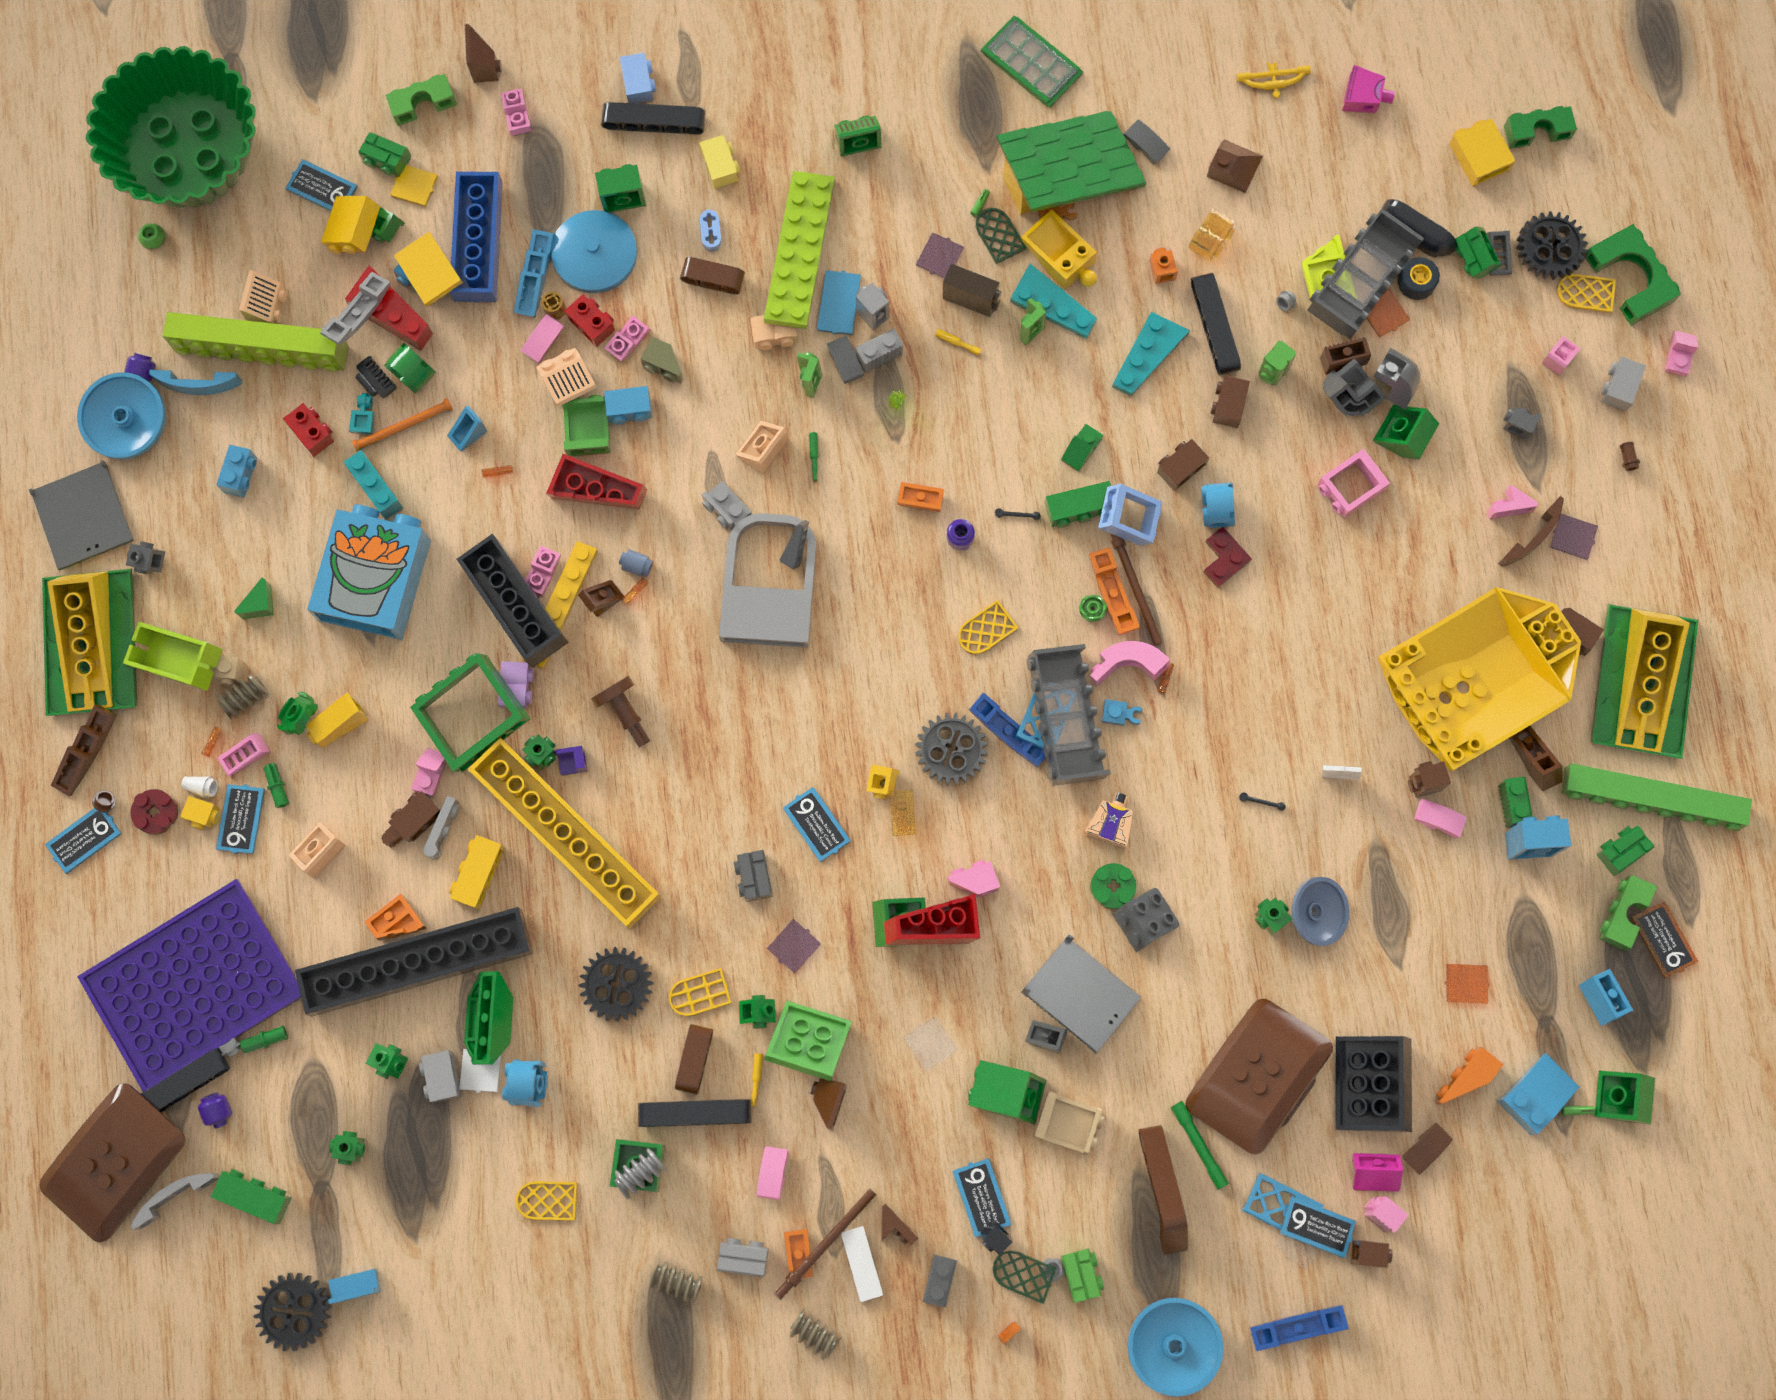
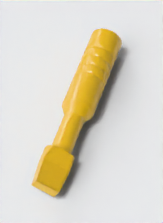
M939 328L936 331V337L955 346H961L973 354L979 355L982 349L975 345L967 344L960 338Z
M754 1053L751 1106H756L758 1087L762 1074L763 1054Z

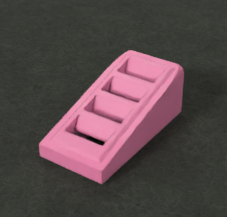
M252 733L219 756L218 760L228 777H231L270 753V750L260 734ZM247 747L248 751L251 754L250 756H248L244 748ZM237 752H239L240 756L242 757V759H243L242 762L240 761L239 757L237 756V754H236ZM229 757L233 759L236 765L235 767H233L228 759Z

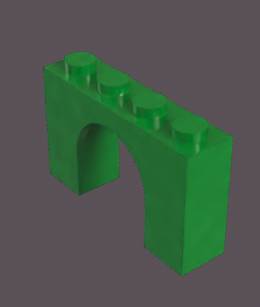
M1634 224L1593 245L1584 256L1595 273L1619 261L1633 262L1642 268L1647 277L1646 289L1625 300L1619 308L1631 326L1674 303L1681 295L1679 286L1671 280L1666 267L1659 262L1654 249L1648 246L1644 240L1643 233Z

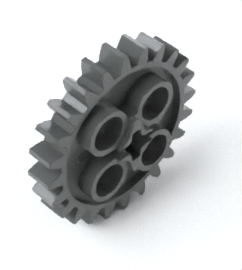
M945 713V719L943 720L937 715L936 723L932 720L928 721L930 728L922 727L925 735L918 734V739L922 741L915 744V747L921 749L916 752V756L922 757L918 761V765L925 764L922 771L925 773L930 770V779L935 775L938 776L937 783H940L942 779H946L947 786L950 780H954L956 786L959 779L967 783L968 775L973 779L975 778L974 770L981 772V767L978 764L986 763V760L981 757L988 755V751L982 749L988 746V742L981 741L985 738V733L978 734L981 726L979 725L974 728L973 719L967 723L966 715L961 720L958 719L957 713L954 714L953 718H950L948 713ZM943 730H948L952 736L945 740L939 736V733ZM960 731L955 745L956 751L952 752L947 767H943L948 755V748L951 747L956 732ZM968 738L973 744L968 748H964L961 746L960 741ZM938 750L943 753V757L940 760H934L931 757V753ZM954 759H961L964 762V766L955 768L952 765V761Z

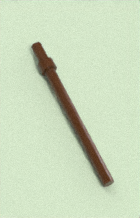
M1110 533L1112 546L1118 552L1154 646L1159 645L1163 642L1126 551V542L1123 538Z
M869 1189L800 1266L785 1277L786 1281L774 1293L779 1300H782L792 1287H797L802 1281V1276L876 1196L873 1190Z

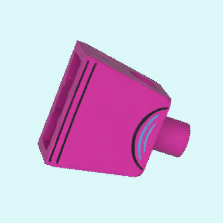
M1353 65L1342 111L1376 113L1380 102L1393 103L1395 91L1383 89L1385 83L1384 76Z

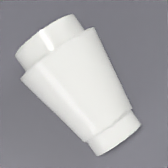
M185 776L181 787L183 790L207 799L215 796L218 783L211 776Z

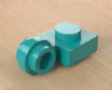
M362 393V395L357 396V407L360 410H351L349 432L371 435L373 434L375 413L367 410L373 407V397L369 396L368 393Z

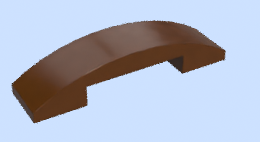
M1562 496L1542 515L1541 518L1547 522L1542 530L1525 548L1517 542L1498 563L1501 567L1523 559L1545 540L1556 525L1561 514L1564 502Z

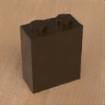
M951 264L943 281L942 299L990 317L993 311L998 310L1002 291L999 290L1000 282Z

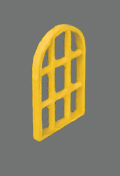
M722 968L690 978H684L675 983L669 993V1004L672 1009L679 1015L695 1016L699 1013L731 1004L727 989L728 985L725 982ZM720 971L722 979L707 983L706 975ZM702 977V985L688 988L687 981ZM723 982L725 991L711 995L709 988L712 985ZM679 984H684L685 989L683 991L673 993V990ZM705 988L707 995L692 1001L690 993ZM687 994V1003L673 1006L671 998ZM727 994L728 1002L714 1006L712 1000L715 997ZM709 1000V1008L695 1012L694 1005L696 1003ZM690 1005L692 1013H681L676 1009Z

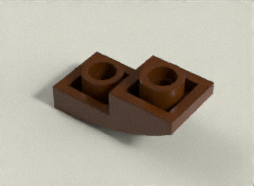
M1436 1122L1419 1137V1141L1402 1155L1403 1160L1420 1175L1441 1155L1453 1141V1138Z

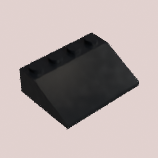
M1336 1036V1130L1412 1132L1411 1038L1405 1036Z

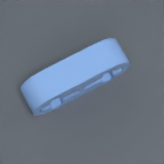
M706 210L700 215L701 238L703 247L713 252L717 251L722 243L720 221L715 211ZM708 217H712L713 220L712 227L708 228L707 223ZM709 234H713L714 244L709 243Z

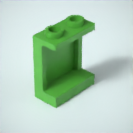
M591 395L589 398L582 399L577 397L563 404L565 426L564 450L566 455L583 456L611 453L605 397L600 395Z

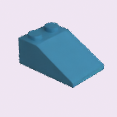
M1545 1053L1497 1102L1530 1135H1536L1557 1115L1578 1090L1579 1086Z

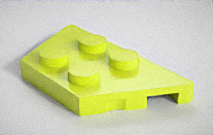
M1335 235L1325 246H1321L1316 250V253L1310 255L1301 263L1310 298L1316 290L1321 291L1323 289V286L1320 284L1328 274L1331 276L1334 274L1335 271L1332 268L1339 258L1341 260L1345 259L1339 235ZM1344 270L1335 282V285L1357 300L1350 273Z

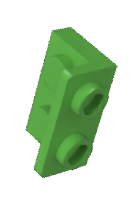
M1032 298L1027 301L1026 315L1021 320L1020 340L1025 345L1035 338L1045 326V307L1039 301L1035 302Z
M798 353L797 360L801 371L802 387H804L806 396L814 398L822 377L819 359L811 353Z

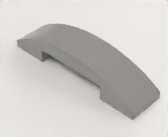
M371 272L359 286L360 292L337 319L333 317L327 323L320 334L338 345L348 340L375 311L387 292L390 282Z
M196 1174L166 1186L150 1198L141 1208L131 1224L132 1229H143L160 1218L156 1210L158 1207L191 1186L193 1190H203L217 1181L220 1177L219 1174Z

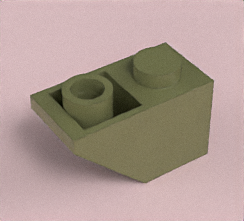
M651 337L640 358L643 368L649 373L655 374L657 372L663 375V378L674 383L677 381L682 383V373L672 346Z

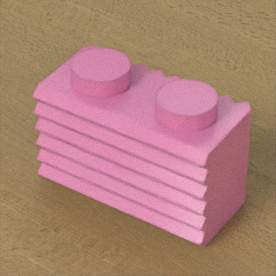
M1386 1196L1372 1197L1364 1207L1367 1210L1365 1217L1368 1216V1219L1372 1220V1223H1376V1226H1379L1380 1229H1383V1232H1396L1408 1217L1406 1212Z

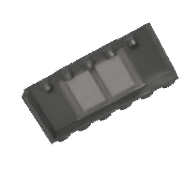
M1381 209L1377 215L1374 213L1366 222L1368 228L1366 230L1362 228L1354 238L1357 240V243L1355 245L1350 244L1343 253L1346 258L1344 260L1339 258L1332 268L1335 271L1332 276L1328 274L1320 284L1323 286V289L1321 291L1316 290L1309 299L1312 304L1307 311L1348 339L1353 337L1424 239L1384 209Z
M1085 644L1033 650L1027 658V668L1031 672L1032 678L1031 689L1035 692L1037 700L1035 701V710L1040 715L1041 721L1039 731L1041 736H1044L1045 744L1043 751L1048 761V777L1052 781V786L1105 779L1111 774L1110 770H1104L1102 760L1106 758V752L1104 749L1100 750L1098 738L1102 735L1100 727L1095 728L1093 717L1097 715V707L1091 706L1089 695L1093 693V686L1086 683L1085 674L1089 671L1088 663L1082 662L1081 652L1086 648Z

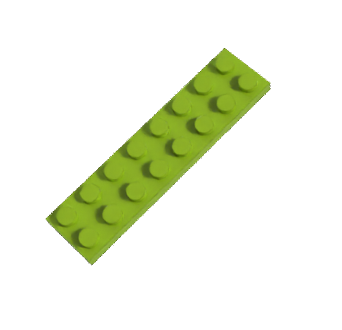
M798 171L792 172L764 315V323L807 329L835 183L834 176Z

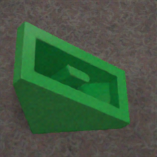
M262 577L234 612L243 620L274 615L271 585Z

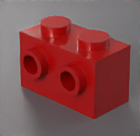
M582 294L564 311L567 319L595 347H598L615 331L614 319L607 312L602 313L598 309L600 306L592 297L588 299Z
M302 403L282 419L311 455L315 457L334 442L330 436L333 432L325 422L322 425L317 420L320 416L312 406L308 409Z

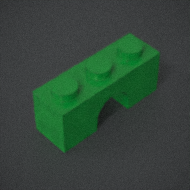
M1556 106L1551 110L1543 111L1542 109H1537L1527 114L1514 113L1510 115L1504 124L1509 149L1530 146L1535 138L1534 129L1538 128L1548 133L1551 142L1572 139L1577 130L1572 107Z

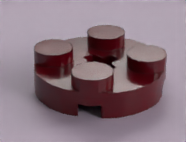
M150 789L136 795L131 806V819L134 826L150 835L166 832L171 824L175 823L178 816V807L175 800L169 794L158 789ZM155 806L160 812L152 818L149 811Z

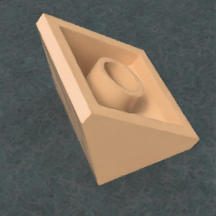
M760 421L736 453V456L764 474L787 443V430L784 427Z
M319 822L289 856L306 874L315 878L344 848L345 844Z

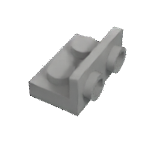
M723 481L708 494L706 492L702 494L703 506L710 513L712 511L716 513L718 522L724 528L728 526L732 530L740 520L752 514Z

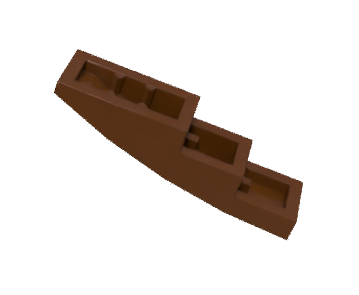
M99 704L93 706L86 725L80 727L73 745L67 747L51 783L52 787L68 796H72L101 749L117 714Z

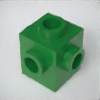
M539 734L536 737H530L522 749L526 754L524 759L532 767L537 765L541 770L550 766L556 759V752L553 749L556 745L547 736L544 739ZM540 747H542L541 752L535 753Z
M1276 897L1271 901L1266 898L1257 905L1259 910L1255 913L1257 917L1255 920L1263 930L1267 929L1271 936L1292 920V917L1288 914L1289 909L1282 900L1278 901Z
M753 995L752 999L739 1001L740 1024L753 1025V1029L767 1028L769 1023H776L775 999H765V995Z
M375 1043L365 1064L377 1069L375 1074L385 1079H388L389 1075L398 1079L405 1068L408 1057L400 1054L402 1049L389 1044L387 1048Z
M343 1131V1135H335V1139L331 1140L329 1152L332 1153L331 1158L338 1159L337 1164L352 1166V1161L360 1162L361 1157L365 1153L364 1138H358L356 1132ZM345 1143L348 1145L346 1152H344Z

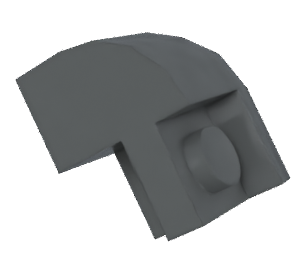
M1390 348L1373 377L1393 387L1386 398L1387 400L1406 409L1418 389L1421 373L1418 366L1409 357Z
M1355 359L1337 373L1332 370L1323 383L1326 395L1346 416H1363L1386 399V396L1377 384L1366 374Z

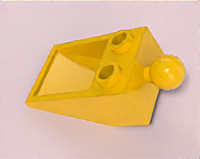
M1052 209L1021 236L1022 241L1045 271L1064 290L1079 277L1081 284L1085 287H1091L1096 283V273L1088 269L1096 263L1097 251Z

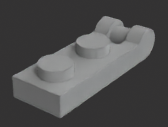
M450 796L446 797L424 846L425 855L432 860L440 858L441 850L439 848L443 839L446 840L450 834L451 827L449 826L452 819H455L460 811L459 802Z

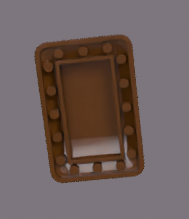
M1259 999L1250 1007L1203 1072L1186 1099V1108L1192 1115L1247 1153L1258 1155L1266 1149L1331 1056L1333 1051L1332 1043L1327 1037L1270 1000Z
M127 1083L119 1084L99 1104L47 1169L40 1180V1190L92 1240L100 1243L107 1241L185 1145V1135L133 1086Z

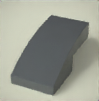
M1139 119L1123 133L1136 150L1140 149L1153 165L1170 150L1169 146Z
M847 336L827 343L828 350L844 384L864 376Z

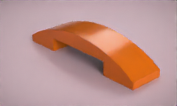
M1110 547L1090 553L1089 558L1103 601L1107 604V611L1118 635L1139 629L1138 620L1133 607L1130 606Z

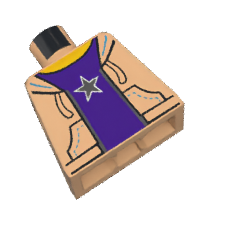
M1115 792L1112 803L1103 800L1087 827L1084 836L1125 850L1128 844L1133 814L1132 810L1124 808L1128 796Z

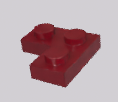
M1221 527L1206 540V544L1219 558L1204 570V573L1217 588L1252 560L1224 527Z

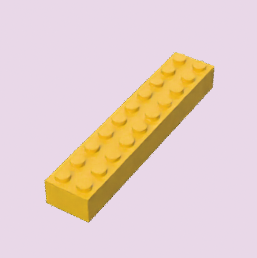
M501 738L468 768L629 930L661 898L659 893Z

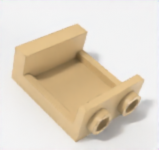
M1048 1091L1034 1137L1087 1155L1089 1150L1094 1151L1098 1138L1094 1137L1096 1128H1101L1104 1120V1115L1101 1114L1102 1109L1058 1096V1094Z

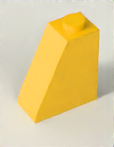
M347 692L306 725L310 731L307 735L314 745L317 743L320 747L324 748L369 719L358 701Z

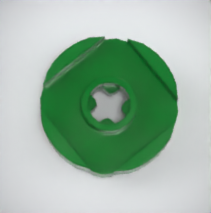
M298 692L297 694L300 696L295 699L289 698L279 712L278 719L281 722L280 725L277 724V727L287 735L294 733L297 735L302 734L306 728V723L318 709V705L314 703L313 697L305 692Z
M1106 864L1100 867L1092 877L1090 884L1091 894L1104 908L1119 909L1134 897L1136 893L1135 877L1129 868L1121 864ZM1111 880H1115L1116 884L1120 885L1116 892H1112L1111 888H1107V884H1111Z

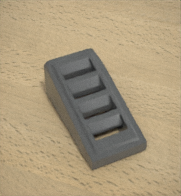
M1510 231L1487 232L1486 234L1493 249H1503V252L1495 253L1497 256H1504V260H1499L1500 264H1505V268L1490 272V276L1512 274ZM1494 240H1501L1502 243L1494 244Z
M807 520L797 525L780 558V562L792 569H796L801 564L809 526Z

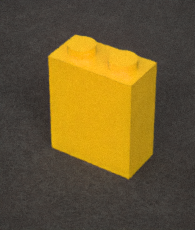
M1492 118L1486 121L1479 120L1470 128L1457 130L1454 132L1449 143L1472 187L1510 171L1515 163L1513 155Z
M336 196L320 243L328 247V251L334 254H340L341 252L349 254L365 252L381 206L367 196Z

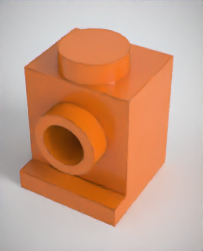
M1164 247L1154 250L1153 254L1150 255L1149 262L1155 284L1176 280L1178 269L1176 268L1172 250L1166 251Z

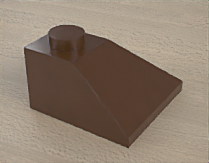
M465 24L466 64L473 82L499 81V73H502L501 60H497L495 52L470 24Z
M1224 139L1209 166L1207 177L1246 193L1263 156Z
M820 1078L819 1082L814 1081L810 1094L814 1095L813 1101L826 1128L833 1131L847 1086L844 1083Z

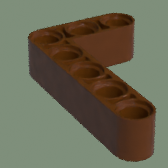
M1158 1125L1138 1129L1140 1144L1160 1218V1240L1163 1253L1168 1255L1188 1251L1187 1218L1163 1127Z

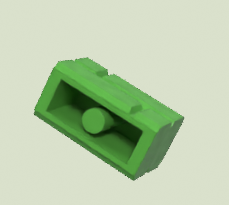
M1279 340L1263 359L1259 369L1261 380L1266 384L1276 385L1282 376L1290 370L1296 356V351Z
M1089 1248L1061 1255L1073 1303L1102 1296L1100 1290H1104L1101 1275L1096 1276L1094 1267L1098 1266L1095 1252L1090 1253Z

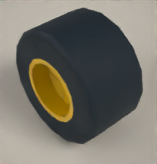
M1416 257L1410 259L1405 263L1398 276L1400 291L1410 299H1426L1433 293L1439 283V269L1428 258Z

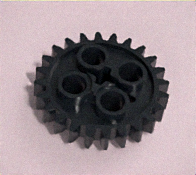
M1549 211L1547 217L1541 212L1538 218L1533 216L1530 221H1526L1524 227L1519 232L1520 235L1516 239L1519 242L1516 249L1522 250L1518 254V258H1525L1522 265H1530L1527 270L1528 272L1535 269V276H1538L1541 272L1543 273V279L1551 275L1552 280H1555L1557 274L1563 279L1566 273L1570 276L1574 270H1578L1581 266L1580 264L1585 260L1583 256L1588 252V250L1584 249L1588 242L1582 241L1586 237L1585 233H1579L1582 226H1574L1577 220L1569 222V215H1566L1563 219L1561 218V212H1558L1556 217H1554L1552 211ZM1536 233L1542 234L1544 238L1538 237ZM1558 233L1564 234L1566 238L1560 237ZM1538 253L1544 254L1546 258H1541ZM1560 253L1566 254L1568 258H1563Z
M614 947L613 953L610 954L609 950L605 948L604 956L597 952L596 961L591 958L588 959L591 967L583 966L587 974L579 976L585 980V983L579 984L580 988L585 989L584 992L580 993V996L588 998L584 1001L585 1006L592 1004L589 1010L591 1013L598 1010V1018L606 1014V1021H610L612 1016H614L616 1022H619L620 1016H623L627 1021L628 1013L636 1017L635 1009L638 1008L643 1011L644 1008L641 1003L650 1002L645 996L646 994H653L648 989V986L654 985V982L647 980L653 974L652 972H645L649 967L647 963L640 965L643 960L641 956L634 959L635 951L627 955L626 948H623L621 953H619L618 948ZM607 965H612L614 968L613 974L608 977L603 976V968ZM623 965L618 979L622 985L616 988L614 1003L610 1004L614 993V987L611 986V983L617 981L618 967ZM629 970H634L636 972L635 979L630 982L625 981V973ZM602 987H606L608 989L607 997L598 999L597 991ZM628 992L630 994L629 1002L621 1004L619 1002L620 995Z
M288 1273L287 1279L283 1275H279L278 1283L275 1280H270L271 1288H262L265 1296H257L261 1304L254 1305V1308L260 1310V1312L254 1315L253 1318L260 1319V1322L255 1325V1328H263L259 1336L268 1335L265 1343L268 1344L275 1341V1349L279 1348L281 1344H283V1351H288L290 1345L293 1351H298L299 1344L302 1349L307 1348V1341L311 1344L316 1343L315 1335L318 1337L323 1336L320 1328H328L324 1319L331 1318V1315L326 1314V1310L331 1309L332 1306L325 1305V1301L330 1296H322L326 1288H317L319 1280L310 1283L311 1275H307L304 1280L302 1273H297L295 1279L293 1273ZM283 1291L288 1295V1301L284 1305L279 1301V1295ZM305 1295L311 1298V1304L308 1308L302 1305V1298ZM273 1307L282 1309L293 1308L296 1311L312 1312L313 1316L292 1315L291 1313L275 1312L272 1309ZM278 1315L283 1318V1326L280 1329L274 1324V1320ZM300 1319H304L307 1324L304 1332L299 1331L297 1327Z

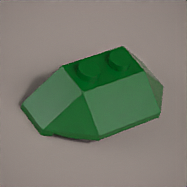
M498 971L479 972L478 979L467 996L464 1044L472 1058V1065H493L511 1042L514 997L501 973Z

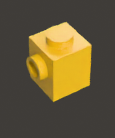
M188 796L180 817L191 822V827L203 830L204 827L212 829L213 825L219 820L220 808L212 803Z

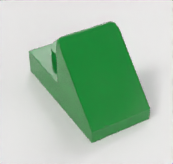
M1085 424L1078 435H1074L1061 461L1079 472L1104 435Z

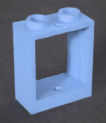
M1123 484L1107 487L1098 528L1140 546L1151 544L1156 537L1162 501ZM1125 498L1146 507L1140 532L1119 523Z

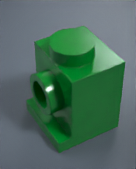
M380 207L371 237L380 243H383L384 240L390 243L400 225L404 226L405 222L393 213Z

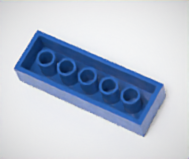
M456 171L451 265L463 283L449 292L454 302H497L503 182L499 172Z

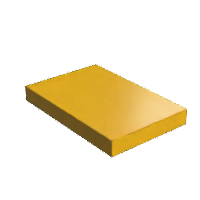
M430 231L394 255L427 307L463 283Z

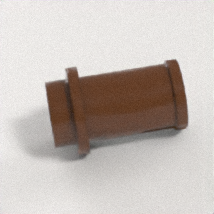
M1625 442L1619 445L1624 461L1622 464L1623 468L1626 471L1638 469L1640 460L1637 459L1634 442Z

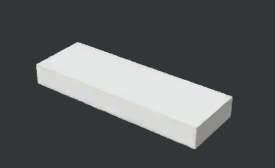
M864 1226L842 1232V1239L860 1302L882 1296L883 1292Z

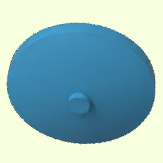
M589 210L570 217L559 227L554 236L551 257L557 274L568 286L585 293H602L616 288L632 273L637 260V245L632 230L621 218L606 211Z
M124 372L112 373L95 381L82 396L77 412L78 427L84 441L99 454L119 460L140 456L152 448L160 438L166 421L165 404L159 391L144 378Z
M1166 1298L1151 1303L1137 1315L1129 1331L1127 1350L1134 1372L1145 1385L1163 1395L1186 1396L1206 1387L1217 1374L1223 1358V1339L1216 1321L1203 1307L1182 1298Z

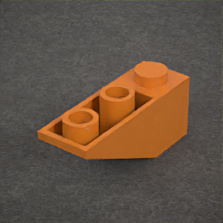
M1483 1047L1476 1048L1475 1050L1472 1048L1464 1057L1466 1062L1462 1068L1458 1066L1451 1074L1452 1081L1449 1085L1446 1086L1444 1084L1436 1095L1439 1098L1435 1103L1437 1105L1445 1103L1490 1083L1504 1064Z

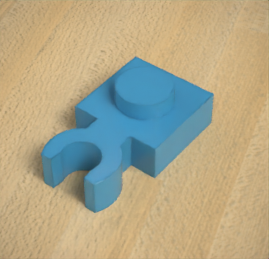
M1105 699L1102 723L1124 726L1125 720H1128L1133 725H1139L1141 720L1133 718V713H1141L1142 708L1133 707L1127 709V702Z

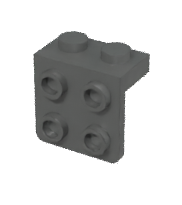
M1153 888L1125 903L1112 913L1135 952L1142 950L1156 939L1179 927V921L1157 888Z

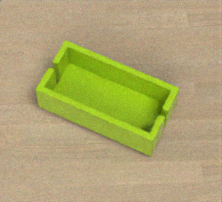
M138 621L132 641L149 648L146 651L129 645L123 664L208 691L214 672L211 671L212 667H217L223 649L195 638Z

